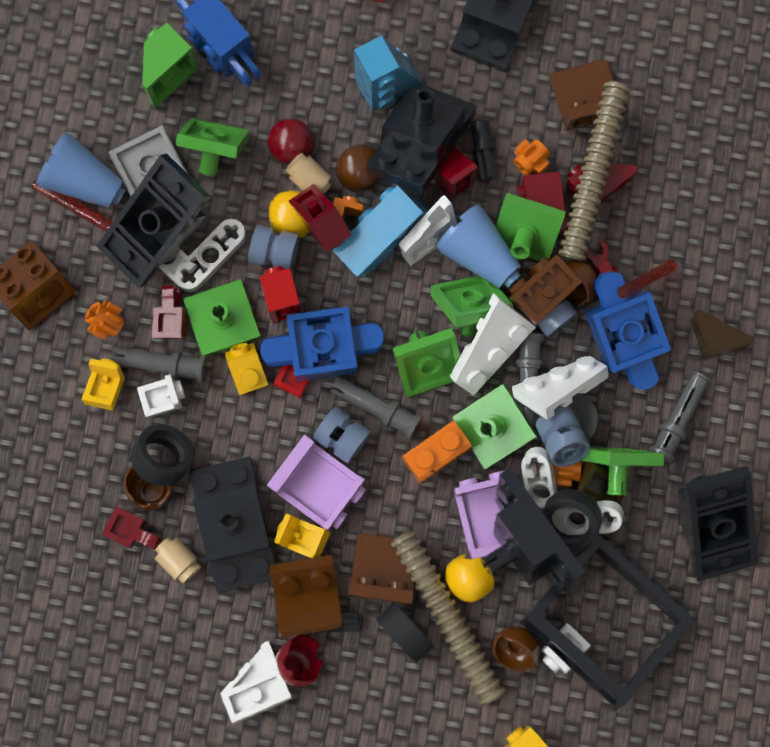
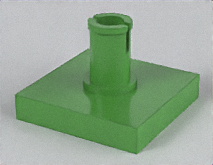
M191 117L177 133L176 146L202 151L199 172L214 176L218 174L220 155L236 159L248 142L250 130Z
M506 193L496 228L510 248L513 257L517 259L530 258L540 261L546 256L549 260L566 211Z
M479 276L431 285V297L456 328L460 327V332L464 336H476L478 332L476 325L481 317H486L491 308L489 301L493 293L512 308L514 307L512 302L498 287Z
M241 279L183 299L203 356L208 357L228 350L236 344L249 343L261 338Z
M452 328L429 336L424 331H418L421 339H418L416 333H413L409 338V343L392 348L406 397L454 382L450 375L460 358Z
M506 383L500 385L452 417L469 440L472 450L484 469L490 468L539 436Z
M590 447L588 455L581 461L609 466L607 494L627 495L628 467L664 466V453L632 448Z

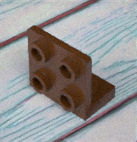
M606 59L550 74L549 80L566 131L591 125L595 119H598L596 111L600 110L598 104L599 101L603 100L601 93L606 90L603 85L605 82L613 81Z
M33 241L20 248L0 266V299L28 331L76 293L74 288Z
M556 254L550 260L546 256L543 257L526 273L530 278L526 281L522 277L505 295L512 304L515 303L534 325H537L582 281Z
M363 533L358 534L348 592L349 596L412 604L414 582L410 580L412 577L411 573H406L405 571L407 568L406 564L402 565L400 562L402 560L401 555H396L397 548L391 546L392 540L395 538Z
M332 555L269 565L276 601L279 637L283 638L338 629L343 626Z

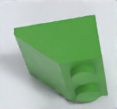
M167 22L161 28L156 27L153 29L144 42L142 85L151 105L156 108L199 69L192 47Z

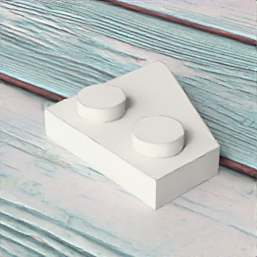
M445 195L433 205L399 243L403 258L410 266L437 248L438 242L451 225L454 227L457 225L452 203Z
M269 641L264 642L260 646L261 649L249 663L247 662L242 667L238 676L233 681H230L220 693L232 724L241 722L293 699L287 683L278 672L276 656Z

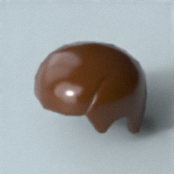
M367 144L353 145L341 154L336 163V177L343 187L352 192H358L363 189L372 188L378 183L379 177L367 173V163L376 152L374 147Z
M570 260L565 262L582 281L566 299L575 302L577 306L589 303L597 293L595 289L597 278L595 270L584 261Z
M133 465L124 475L123 488L127 498L140 509H160L167 504L173 494V485L158 486L150 484L138 475Z
M513 626L503 629L495 636L493 640V653L497 661L504 667L523 674L528 669L534 670L539 659L540 646L536 637L528 629Z

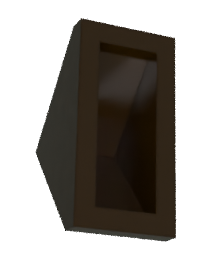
M700 309L690 319L703 361L745 349L754 339Z
M590 462L582 466L580 480L576 482L574 490L588 494L595 501L609 500L621 505L624 496L607 494L608 471Z

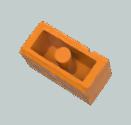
M453 420L404 454L402 461L420 485L456 460L458 456L460 457L469 451L472 445Z

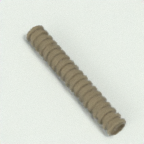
M608 81L603 85L606 90L601 93L603 100L599 101L598 106L600 110L596 111L598 119H595L593 122L596 127L591 130L593 138H590L588 141L590 147L586 148L588 156H585L583 159L586 164L581 167L583 175L579 176L580 184L576 185L578 194H574L573 198L576 201L571 204L573 212H570L568 215L571 220L566 223L568 231H564L563 236L566 238L561 241L563 249L558 252L562 258L567 260H579L582 262L586 259L584 252L588 251L586 244L591 241L589 233H593L594 230L591 225L596 222L594 215H597L599 211L596 207L601 204L599 196L603 195L601 188L606 185L604 178H607L609 174L606 169L611 166L609 159L613 158L611 151L616 148L614 141L618 140L619 137L616 132L621 129L619 122H622L624 118L621 114L626 111L624 104L628 103L626 95L631 92V89L626 84Z
M409 530L392 540L391 546L397 548L396 555H401L402 560L400 562L402 565L406 564V573H411L412 577L410 580L416 582L415 588L417 591H421V599L427 601L425 606L426 608L430 607L432 610L430 612L431 617H436L435 624L441 626L440 633L446 635L445 642H450L451 646L449 649L452 652L455 651L456 655L454 657L456 660H460V668L466 670L464 675L466 678L471 679L469 682L470 686H475V695H480V704L491 703L501 697L506 689L504 686L500 687V679L494 676L495 670L489 668L490 661H485V652H480L479 648L481 645L474 641L476 636L470 634L471 628L469 625H465V617L459 615L461 612L460 608H455L456 601L455 599H450L451 592L446 591L444 588L446 583L440 581L441 575L440 573L436 574V566L431 565L429 562L431 557L425 555L426 548H421L420 543L422 541L421 539H416V530Z

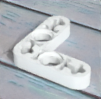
M235 219L223 221L189 256L180 250L173 263L169 265L161 264L159 269L182 290L186 292L197 291L243 245L246 239L244 226ZM229 228L233 231L237 228L238 238L236 240L229 238L224 243L225 247L228 248L224 252L221 245L215 242V240L219 238L222 243L227 237L226 229ZM208 248H215L219 252V258L214 263H206L202 259L203 252ZM198 260L199 264L207 271L202 273L201 269H199L194 274L196 281L194 283L188 281L184 284L185 278L183 273L187 271L191 274L197 268L193 262Z
M533 447L526 452L521 468L525 489L541 511H543L546 501L558 491L553 464L547 451L541 447ZM533 458H537L538 462L542 463L539 471L540 476L535 477L537 474L536 465L531 463ZM538 485L545 486L549 490L550 496L540 498L535 495L533 488ZM596 501L602 512V525L599 534L612 533L618 530L624 516L622 507L614 501ZM562 507L553 513L552 521L555 527L567 535H581L586 533L589 528V520L586 516V522L581 525L570 521L569 515L571 513L579 512L583 514L580 510L572 507ZM604 512H609L610 516L614 517L612 522H609L607 517L603 516Z

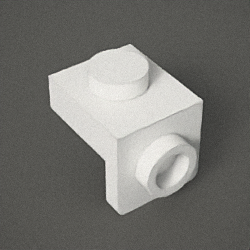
M171 374L166 375L163 380L137 387L147 419L183 408L180 399L185 398V393L181 381H175Z
M568 623L559 630L583 652L591 646ZM544 646L540 650L545 655L542 661L553 672L557 673L561 670L567 674L571 669L548 646Z

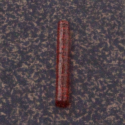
M37 179L32 185L33 190L105 232L113 223L73 198L41 188V186L36 184Z
M668 260L619 287L617 290L618 296L625 299L675 271L677 268L675 261Z

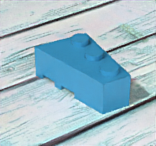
M382 35L354 49L355 81L372 111L378 108L384 110L395 104L396 99L407 92L409 87L417 89L425 85L408 54H403L400 48H395L393 43Z
M398 185L395 188L393 186L389 187L379 197L381 202L374 209H367L358 218L360 223L352 231L349 229L352 235L345 239L340 246L333 249V252L357 277H366L393 253L392 249L430 210L414 191Z

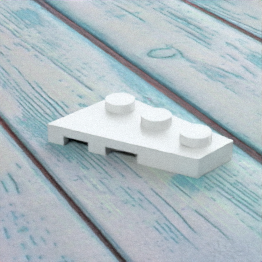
M494 293L489 301L491 308L486 317H481L476 325L478 332L473 342L465 346L450 375L457 385L473 396L536 328L530 320Z
M591 356L580 357L576 362L563 367L552 368L548 373L526 378L522 383L512 386L513 397L548 420L554 416V409L559 405L567 407L572 403V396L577 393H587L609 377L608 366Z

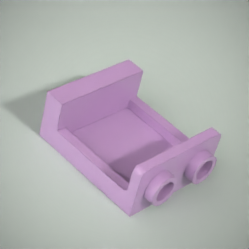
M306 435L301 438L267 484L268 488L327 531H330L332 527L335 529L340 527L348 515L344 510L349 503L353 502L356 504L366 491V488L363 487L365 483L363 477L358 476L318 447Z
M504 471L492 473L489 475L490 480L479 483L477 478L460 481V487L455 488L453 491L470 559L485 557L501 546L493 532L496 513L501 511L495 501L497 498L499 474Z

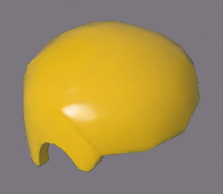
M293 190L280 192L271 201L269 220L270 226L275 230L276 234L279 235L284 230L300 234V238H302L309 232L289 203V200L300 192Z
M463 554L448 563L445 581L451 593L458 599L465 602H475L484 598L494 589L493 575L490 576L487 573L489 568L483 567L480 557L465 559L466 555Z

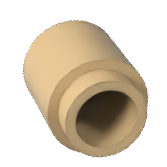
M303 153L299 154L286 168V172L290 175L289 179L302 191L314 184L325 194L331 186L328 182L331 175L310 156L306 157Z
M169 537L166 538L155 549L158 553L155 560L175 581L179 579L182 584L189 581L202 567L197 562L198 558L178 537L173 540Z

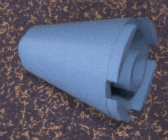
M64 132L51 151L52 155L48 162H45L36 184L41 186V188L109 208L112 203L117 206L126 191L121 187L123 181L75 137Z
M477 204L459 217L462 221L455 227L451 225L438 242L437 248L441 254L499 289L504 286L509 289L522 276L519 273L521 265L511 255L510 248L484 208Z

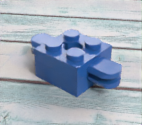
M173 0L177 8L183 13L185 20L183 27L188 33V41L197 51L200 49L204 51L207 56L205 59L214 72L221 71L226 78L234 73L245 87H249L252 81L241 66L255 80L262 76L257 66L251 61L254 53L250 35L220 0H187L191 6L185 0Z
M612 271L603 272L595 281V289L601 305L584 311L603 364L608 366V370L612 373L625 369L631 385L642 390L650 389L659 380V374L653 357L671 351L651 292L640 289L629 293L626 281L620 273Z
M349 307L286 315L289 334L266 338L261 344L260 353L267 366L293 365L296 382L357 374L356 356L378 352L383 345L384 335L382 329L374 323L351 326Z

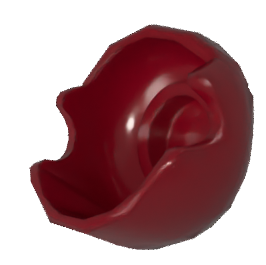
M283 119L270 129L267 146L274 158L281 163L289 164L301 153L306 157L312 155L316 138L312 129L299 119Z
M297 635L280 647L276 655V665L281 678L287 684L293 687H307L318 679L320 668L323 665V661L319 660L317 651L320 648L319 643L309 635Z

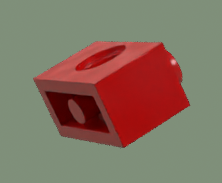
M282 266L273 267L266 270L265 275L259 276L273 324L287 320L286 315L302 313L290 268L283 269Z

